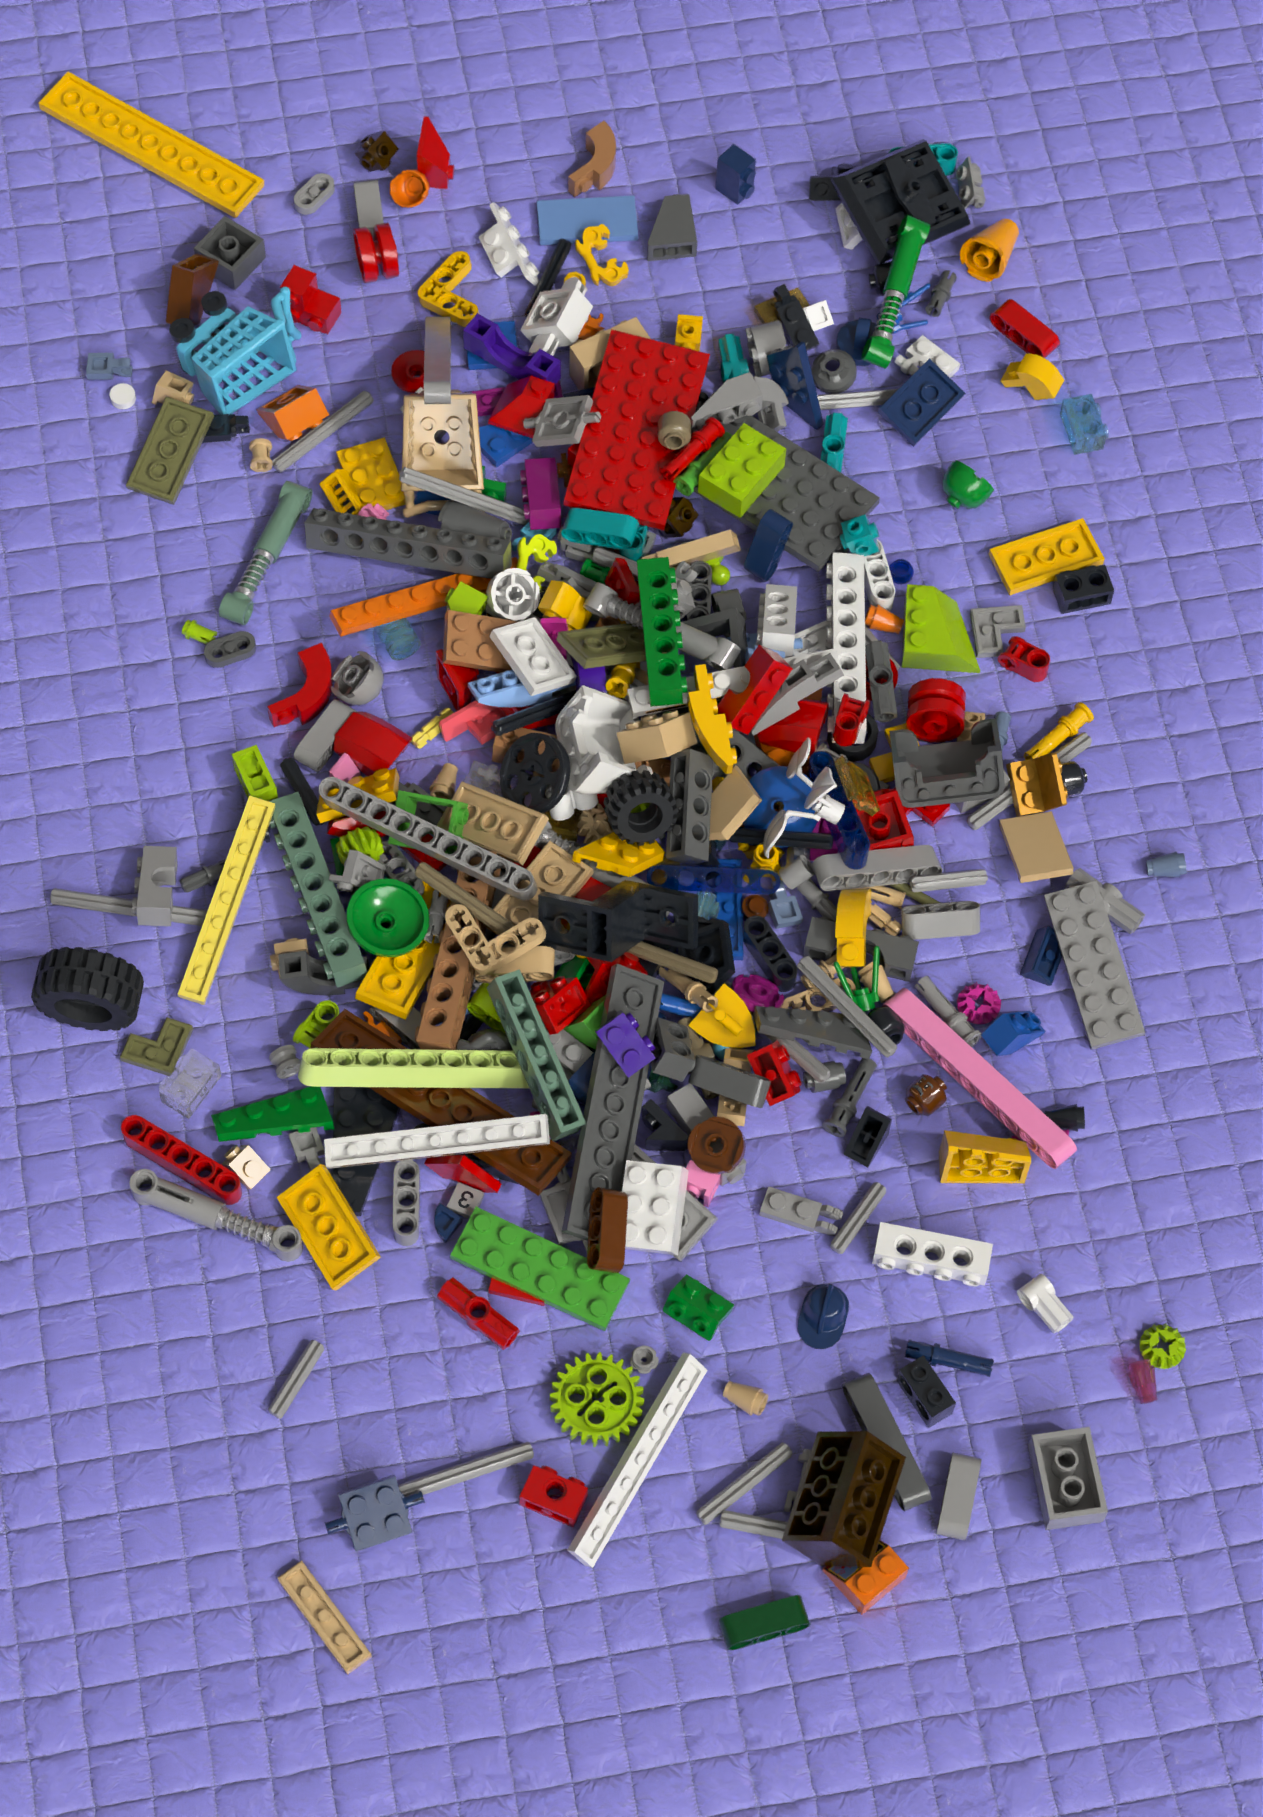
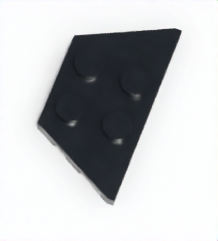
M698 917V946L693 950L678 947V955L718 970V976L714 983H708L688 976L693 981L702 983L706 987V991L711 995L735 973L729 923L721 919L712 918L707 920L704 917Z

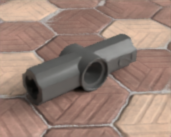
M881 640L871 641V643L865 645V654L874 719L888 722L898 717L888 644ZM877 679H884L887 682L879 684L875 681Z

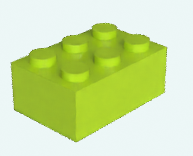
M743 423L700 473L698 493L741 518L785 466L786 448Z

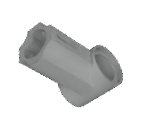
M788 847L786 865L779 869V875L788 888L795 889L815 875L812 863L810 862V848Z

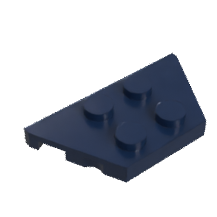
M805 342L773 350L767 355L769 371L772 380L782 388L788 399L789 404L786 406L814 429L818 430L824 425Z

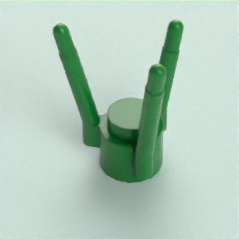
M879 946L874 947L871 991H869V987H861L856 967H850L856 989L851 991L837 961L833 963L845 993L863 1011L875 1009V1002L879 1001Z

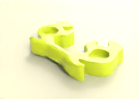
M537 534L526 544V538L523 537L517 544L518 561L516 568L526 571L528 558L531 554L534 555L535 561L539 563L546 562L549 559L545 555L546 552L549 557L554 556L557 552L555 541H550L545 536ZM534 576L533 580L537 582L539 590H541V584L545 579L541 576Z

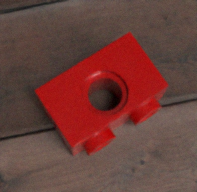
M533 1465L519 1496L520 1506L574 1528L588 1497V1488L577 1478L569 1477L566 1479L557 1475L558 1472L548 1466H541L540 1468ZM551 1489H559L563 1495L558 1499H552L547 1493Z

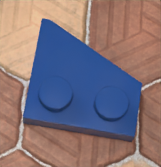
M493 425L479 427L481 453L496 468L533 443L532 438Z

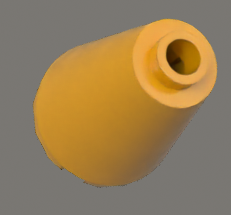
M1003 218L966 240L960 250V261L968 267L967 272L974 278L985 282L999 278L1006 269L1019 235L1018 226L1012 220Z

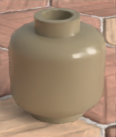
M679 411L664 413L658 421L659 442L664 447L672 450L685 447L691 439V421L689 417Z

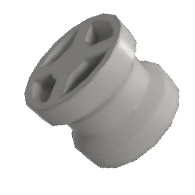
M293 1045L279 1047L269 1056L271 1064L276 1066V1074L280 1079L289 1078L299 1072L301 1060L296 1058L297 1052Z

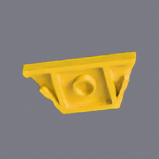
M613 832L575 850L572 861L579 864L583 859L597 862L596 868L631 877L662 862L665 851L656 840L652 844L644 842V845L638 846L634 842L631 845L626 840L622 841L619 839L617 834Z

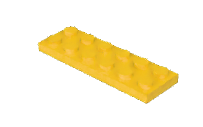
M423 881L425 891L422 898L429 909L432 893L435 889ZM448 899L447 907L451 905L450 899ZM433 935L432 943L423 939L417 948L405 955L398 957L377 956L356 991L355 999L406 1020L434 971L433 959L440 949L439 943L434 944L435 936Z

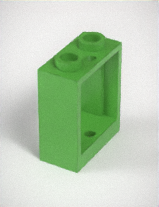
M398 790L395 806L415 815L417 801L453 808L448 832L463 838V827L469 817L467 803ZM402 823L398 827V831L407 830L410 823ZM389 836L388 844L413 848ZM449 846L445 853H455L458 846Z

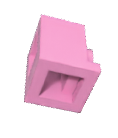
M690 1160L686 1167L689 1170L686 1190L696 1199H703V1205L709 1207L720 1185L721 1174L715 1175L704 1172L697 1167L693 1160Z

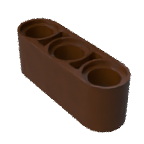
M597 1187L591 1195L587 1245V1265L590 1269L619 1273L623 1268L628 1197L625 1192Z

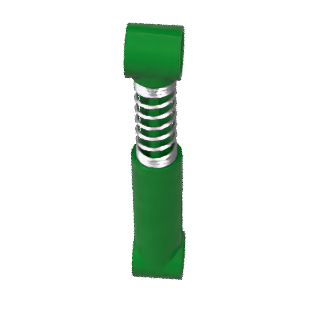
M905 215L897 232L898 242L883 289L884 302L880 309L881 314L878 316L879 320L876 322L877 326L873 336L868 338L861 355L862 360L883 369L888 367L895 350V346L891 342L893 338L891 333L895 331L893 326L896 325L895 320L898 319L897 314L900 313L901 303L907 299L919 254L930 230L929 223L910 215Z

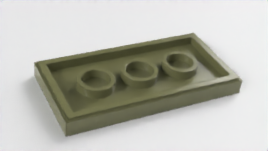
M166 396L127 481V489L174 505L213 420V412Z
M632 624L558 632L556 640L584 669L646 661L643 629H638L637 626L634 627Z

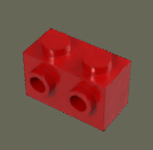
M778 1040L758 1048L747 1055L754 1073L771 1080L766 1096L769 1106L795 1096L801 1091L799 1087L801 1086L800 1077L795 1070H791L788 1060H790L789 1053L784 1045H780Z

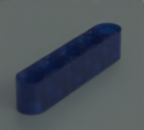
M824 751L814 752L809 759L807 777L814 783L820 772L825 767H829L837 787L829 791L827 795L845 805L843 815L836 824L825 821L844 864L850 869H862L868 861L869 838L833 757Z
M658 863L649 868L646 876L649 885L680 891L773 894L779 889L781 883L778 871L769 867ZM662 869L667 875L666 881L663 883L655 882L652 879V872L654 870ZM683 870L692 872L694 881L690 884H683L679 880L680 872ZM715 871L720 874L722 880L720 884L713 886L706 881V875L709 872ZM737 873H745L749 878V882L747 885L739 887L734 883L733 877ZM765 874H772L776 878V884L771 888H766L761 884V877Z

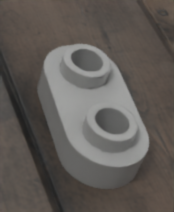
M324 173L314 175L295 194V209L305 215L317 211L335 191L333 178Z

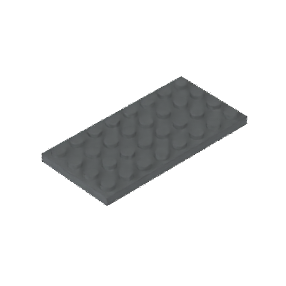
M744 416L735 419L729 424H722L725 432L734 435L745 423L786 448L785 466L741 518L698 493V484L694 487V492L754 531H757L763 515L769 509H773L793 522V528L784 550L819 572L832 558V554L836 553L842 546L840 534H843L841 523L864 514L868 516L879 504L880 497L753 416ZM701 452L693 461H697L705 452ZM687 467L679 475H682L687 470Z

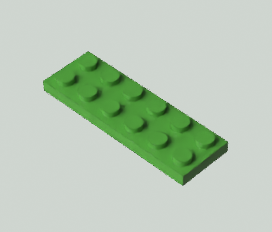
M475 1207L450 1254V1259L544 1301L545 1304L603 1331H606L630 1283V1278L622 1274L590 1269L587 1265V1258L478 1207Z

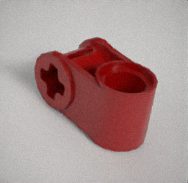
M1018 636L1011 637L1008 641L1009 646L997 658L1000 665L1032 682L1043 681L1048 674L1049 654Z
M844 693L833 732V739L837 744L851 746L855 743L862 723L864 724L870 700L860 701Z

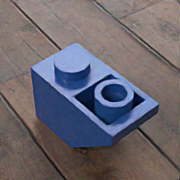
M1022 1011L1003 1013L981 1036L996 1056L1011 1055L1045 1033V1030L1040 1025V1019L1034 1013Z

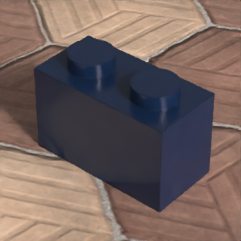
M735 144L731 145L717 159L716 190L737 205L744 199H748L755 189L756 159Z

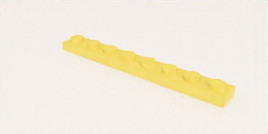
M249 796L178 991L179 998L202 1005L206 1003L273 816L275 803Z

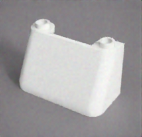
M584 685L580 687L559 713L555 724L557 739L565 747L570 760L569 789L579 794H606L608 788H613L612 783L615 780L620 781L622 779L621 776L625 773L627 776H630L632 771H636L635 762L624 764L616 733L626 729L625 724L639 720V717L633 718L628 701ZM641 765L637 769L639 773L647 770L651 775L653 774L651 767Z

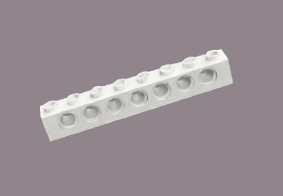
M833 553L831 563L826 564V579H831V584H827L826 600H831V606H827L826 622H831V628H827L826 643H831V649L836 648L841 668L849 669H842L844 676L827 685V687L832 688V694L827 695L828 710H832V716H828L827 732H832V743H836L833 739V732L844 693L860 701L866 700L864 555H858L857 553ZM866 719L864 724L862 723L854 744H864Z

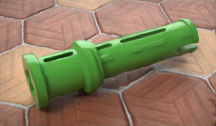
M725 432L697 461H692L682 475H678L673 482L676 483L675 487L680 493L690 496L694 492V487L699 483L700 473L733 436L732 434Z

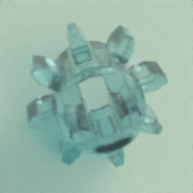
M698 890L696 893L698 894V917H704L707 920L710 917L717 918L721 907L719 902H716L717 896L705 890Z

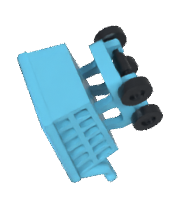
M282 287L280 292L271 300L274 318L249 306L236 316V313L227 307L225 295L219 291H211L206 293L201 300L203 311L211 316L195 330L194 323L187 318L176 319L170 325L171 338L175 342L180 343L176 350L182 371L190 376H197L201 392L219 412V415L233 414L297 371L295 365L296 355L292 341L299 340L302 334L294 326L290 310V289L288 287ZM199 344H205L199 351L194 350ZM260 351L268 357L262 360L256 353ZM252 359L258 365L253 368L247 361ZM276 361L283 368L278 371L269 364ZM242 366L248 372L243 375L237 369ZM262 369H266L273 375L266 378L259 372ZM233 374L238 379L235 382H232L228 378V376ZM255 376L261 383L255 386L249 379ZM222 381L228 385L224 390L218 385ZM243 383L250 388L246 393L238 388ZM232 391L239 396L235 400H232L228 395Z

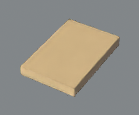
M1052 811L1000 820L999 827L1020 883L1073 875L1074 868Z

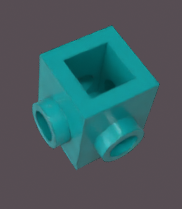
M865 514L841 523L843 534H840V539L844 549L849 548L851 553L864 555V557L880 551L876 539L879 537L876 524L874 522L870 523Z

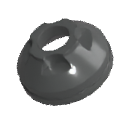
M830 349L819 354L811 368L815 386L828 394H838L846 391L853 385L857 376V368L853 358L847 352L838 349ZM836 360L840 363V367L836 371H829L825 368L827 362Z

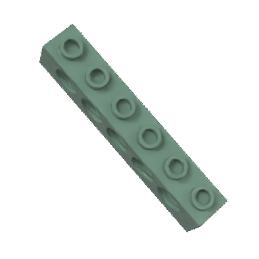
M520 969L494 978L487 987L488 993L540 1114L548 1115L551 1140L555 1141L577 1133L581 1126L586 1123Z

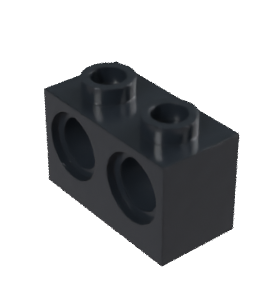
M1091 565L1081 570L1063 571L1055 575L1052 588L1061 614L1109 605L1112 602L1115 591L1106 565Z
M924 1355L899 1369L896 1381L928 1428L953 1414L956 1402Z

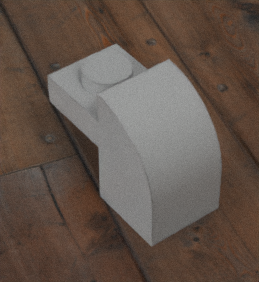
M754 376L753 378L763 394L762 410L758 411L759 421L778 432L787 426L783 407L789 404L788 399L776 382L768 378Z

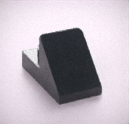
M652 1099L646 1102L642 1109V1120L654 1132L646 1139L645 1149L653 1151H686L688 1149L689 1136Z

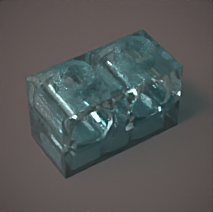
M1088 394L1063 399L1060 416L1074 455L1102 450L1109 432L1107 425L1102 423L1101 408L1099 403H1095L1093 395Z

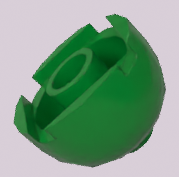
M958 460L950 464L943 476V490L948 495L946 501L957 509L960 506L967 509L981 506L988 500L994 489L983 477L980 479L974 474L976 471Z

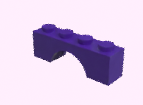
M477 313L463 329V344L466 350L520 380L534 376L555 383V385L561 379V360L542 349L534 353L519 349L503 335L498 324Z

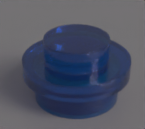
M897 559L890 564L889 569L894 583L906 584L911 581L914 570L907 560Z

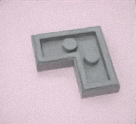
M1022 605L973 608L970 610L977 658L998 657L1000 653L1004 652L1001 634L1025 632L1026 626Z

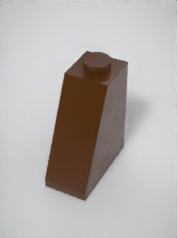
M195 254L172 265L166 323L171 324L179 318L191 320L194 326L200 323L204 312L201 300L211 290L219 260Z

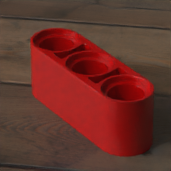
M1012 299L1006 300L990 314L992 325L1027 354H1035L1046 358L1060 345V340L1054 331Z

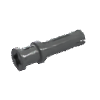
M862 1058L842 1097L834 1101L830 1117L825 1119L822 1124L828 1133L837 1137L845 1136L847 1132L846 1126L850 1119L855 1117L857 1113L856 1105L874 1070L877 1068V1064L872 1059ZM860 1077H861L862 1079H861L860 1083L858 1084L856 1090L854 1091V1089H855V1087H856V1085H857V1083H858V1081H859V1079H860Z

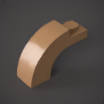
M602 121L586 132V149L593 156L592 159L568 176V192L574 197L588 191L592 185L600 191L613 176L616 166V140L612 129L605 121Z

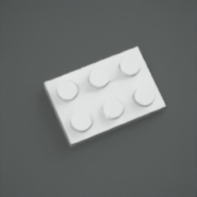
M536 617L492 630L489 637L531 696L575 682L576 674Z

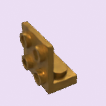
M1056 752L1035 759L1006 764L1016 817L1045 812L1067 805L1068 793L1065 785H1063L1061 776L1062 763L1057 757Z

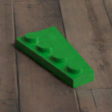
M310 1086L211 1115L219 1142L255 1138L259 1133L277 1136L282 1135V1131L298 1129L299 1133L311 1132L313 1127L324 1126V1130L334 1129L321 1087Z

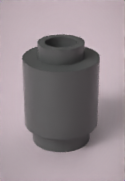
M835 1061L822 1063L830 1070V1077L824 1083H819L809 1073L803 1072V1081L806 1089L810 1088L812 1093L837 1089L840 1085L845 1084L846 1074L843 1064L841 1062L835 1063Z

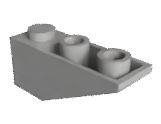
M751 372L726 380L691 417V434L694 431H699L705 425L708 417L717 419L721 424H729L735 419L751 416L762 410L763 394Z

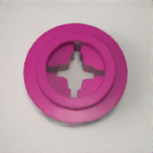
M976 982L970 986L966 985L959 993L957 1008L959 1012L966 1014L968 1022L986 1024L998 1016L1001 1000L997 990L994 991L988 984L982 985ZM981 995L984 996L983 1003L986 1005H981L980 1008H978L977 1011H975L974 1000H978V998L981 997Z

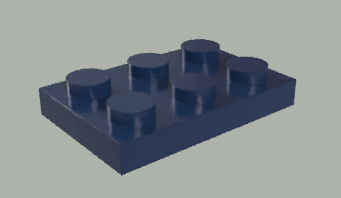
M929 358L877 412L914 447L966 393Z

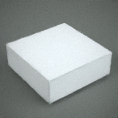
M826 300L803 308L813 331L834 324Z

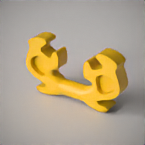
M603 224L587 227L583 231V244L576 239L575 248L584 258L590 270L591 279L596 286L599 285V279L608 286H616L622 279L628 278V265L626 262H623L622 267L619 268L617 266V258H612L607 261L605 268L600 267L591 252V248L595 247L597 250L605 249L607 247V240H602L601 237L609 239L610 231Z

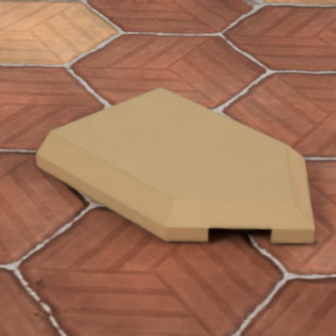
M736 765L733 767L732 773L727 774L712 792L709 840H729L762 801L756 790Z

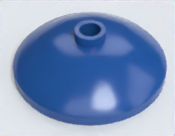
M785 766L770 767L758 772L749 782L762 801L743 822L744 827L767 829L778 813L774 809V804L777 801H781L784 804L783 810L785 812L792 810L814 814L815 811L812 810V807L808 810L804 808L806 798L812 791L811 788L796 774L792 779L787 778L786 772L788 767ZM791 816L787 819L784 830L812 832L818 821L812 818Z

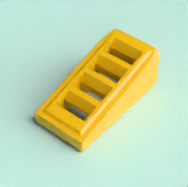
M336 469L319 483L335 512L346 513V511L354 506L355 511L351 514L358 515L359 511L363 508L346 469ZM340 483L341 487L336 490L335 486ZM345 491L346 494L340 498L339 494ZM349 498L350 502L343 506L342 503Z

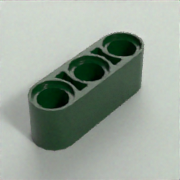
M794 1595L755 1606L719 1619L728 1650L741 1649L799 1632L811 1625L801 1595Z

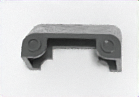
M996 718L976 722L971 728V740L918 746L917 737L912 731L906 729L890 731L896 790L904 807L914 808L992 799L1003 793L1005 780Z

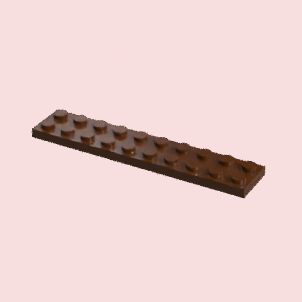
M346 1009L313 1040L310 1049H408ZM369 1087L430 1127L515 1117L471 1088ZM550 1139V1144L473 1152L472 1154L539 1196L571 1160L572 1152Z

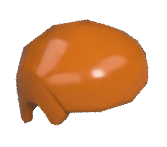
M416 169L401 171L390 182V195L393 201L401 207H416L422 204L429 194L428 180L424 174Z

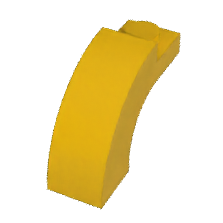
M844 889L840 892L835 929L837 962L840 967H865L866 927L868 917L871 916V889Z

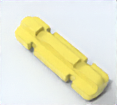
M450 708L442 710L439 713L440 716H435L420 728L421 732L417 731L411 736L413 738L411 743L417 749H421L427 744V740L431 741L441 732L439 722L454 712Z

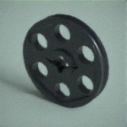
M529 733L517 739L506 752L500 769V787L504 798L525 806V797L530 793L532 801L527 808L542 814L548 812L560 802L566 792L570 779V760L565 747L556 738L542 733ZM544 740L545 750L542 754H539L538 746ZM523 749L525 756L523 761L519 763L517 756L519 751ZM558 758L559 768L553 772V761ZM525 771H537V773L543 774L544 777H535L532 774L526 773ZM516 775L518 778L517 786L514 789H512L511 780ZM551 785L553 789L552 794L549 798H546L545 790Z

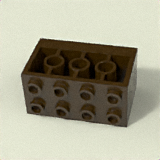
M868 1431L817 1432L782 1541L820 1566L871 1567L906 1457Z

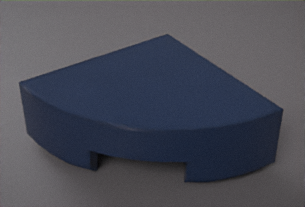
M439 1203L435 1210L434 1224L440 1239L447 1243L463 1222V1218Z

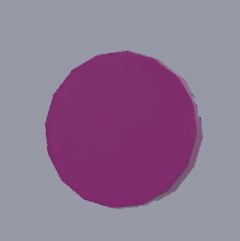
M741 974L733 979L730 988L744 1001L749 1011L754 1012L756 1006L782 1007L784 996L778 993L779 988L768 979L754 974H750L749 978L743 977L744 974Z

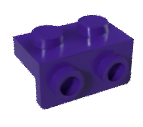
M620 1010L615 1017L599 1027L595 1032L629 1078L656 1058L652 1053L656 1048L647 1035L641 1038L636 1028L639 1027V1024L629 1012L625 1015Z

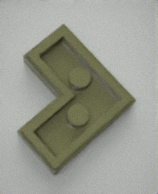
M166 1017L157 1041L130 1033L120 1059L122 1062L173 1077L192 1034L193 1026Z

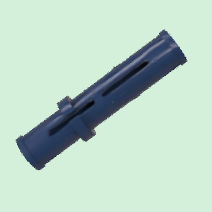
M908 1339L907 1350L905 1351L906 1358L918 1359L924 1355L931 1366L939 1364L986 1375L987 1377L991 1375V1366H993L994 1362L992 1358L989 1359L942 1348L937 1343H934L933 1346Z

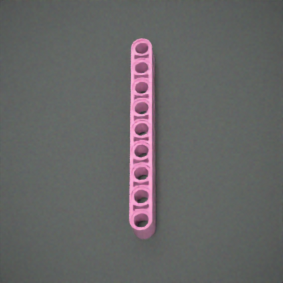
M902 988L882 1005V1007H890L902 1020L905 1026L904 1033L1015 1136L1021 1141H1026L1028 1148L1049 1167L1057 1169L1077 1151L1073 1140L911 991Z

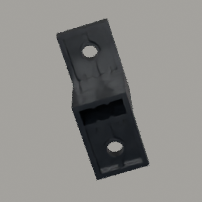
M624 880L594 901L545 891L538 895V919L546 930V937L539 946H547L557 951L613 962L642 940L691 950L698 946V894ZM667 911L675 916V923L670 922L667 918ZM561 918L568 921L570 930L565 929L561 924Z

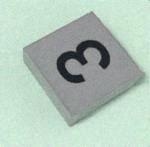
M458 1182L447 1208L469 1219L475 1207L479 1208L484 1198V1192Z

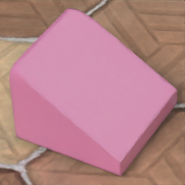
M346 753L342 754L329 770L330 777H336L344 782L361 776L359 769Z

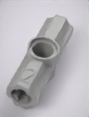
M1081 868L1076 869L1067 881L1065 888L1097 881L1109 920L1129 934L1134 933L1143 921L1145 914L1124 900L1121 892L1112 884H1102Z

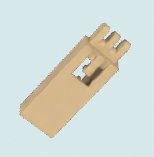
M730 529L644 556L642 559L669 557V567H675L676 570L682 561L691 565L696 561H709L741 551L737 534Z

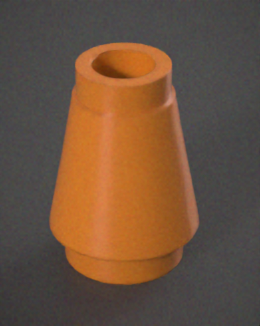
M878 604L877 606L870 605L865 616V625L873 630L899 634L904 623V619L899 618Z

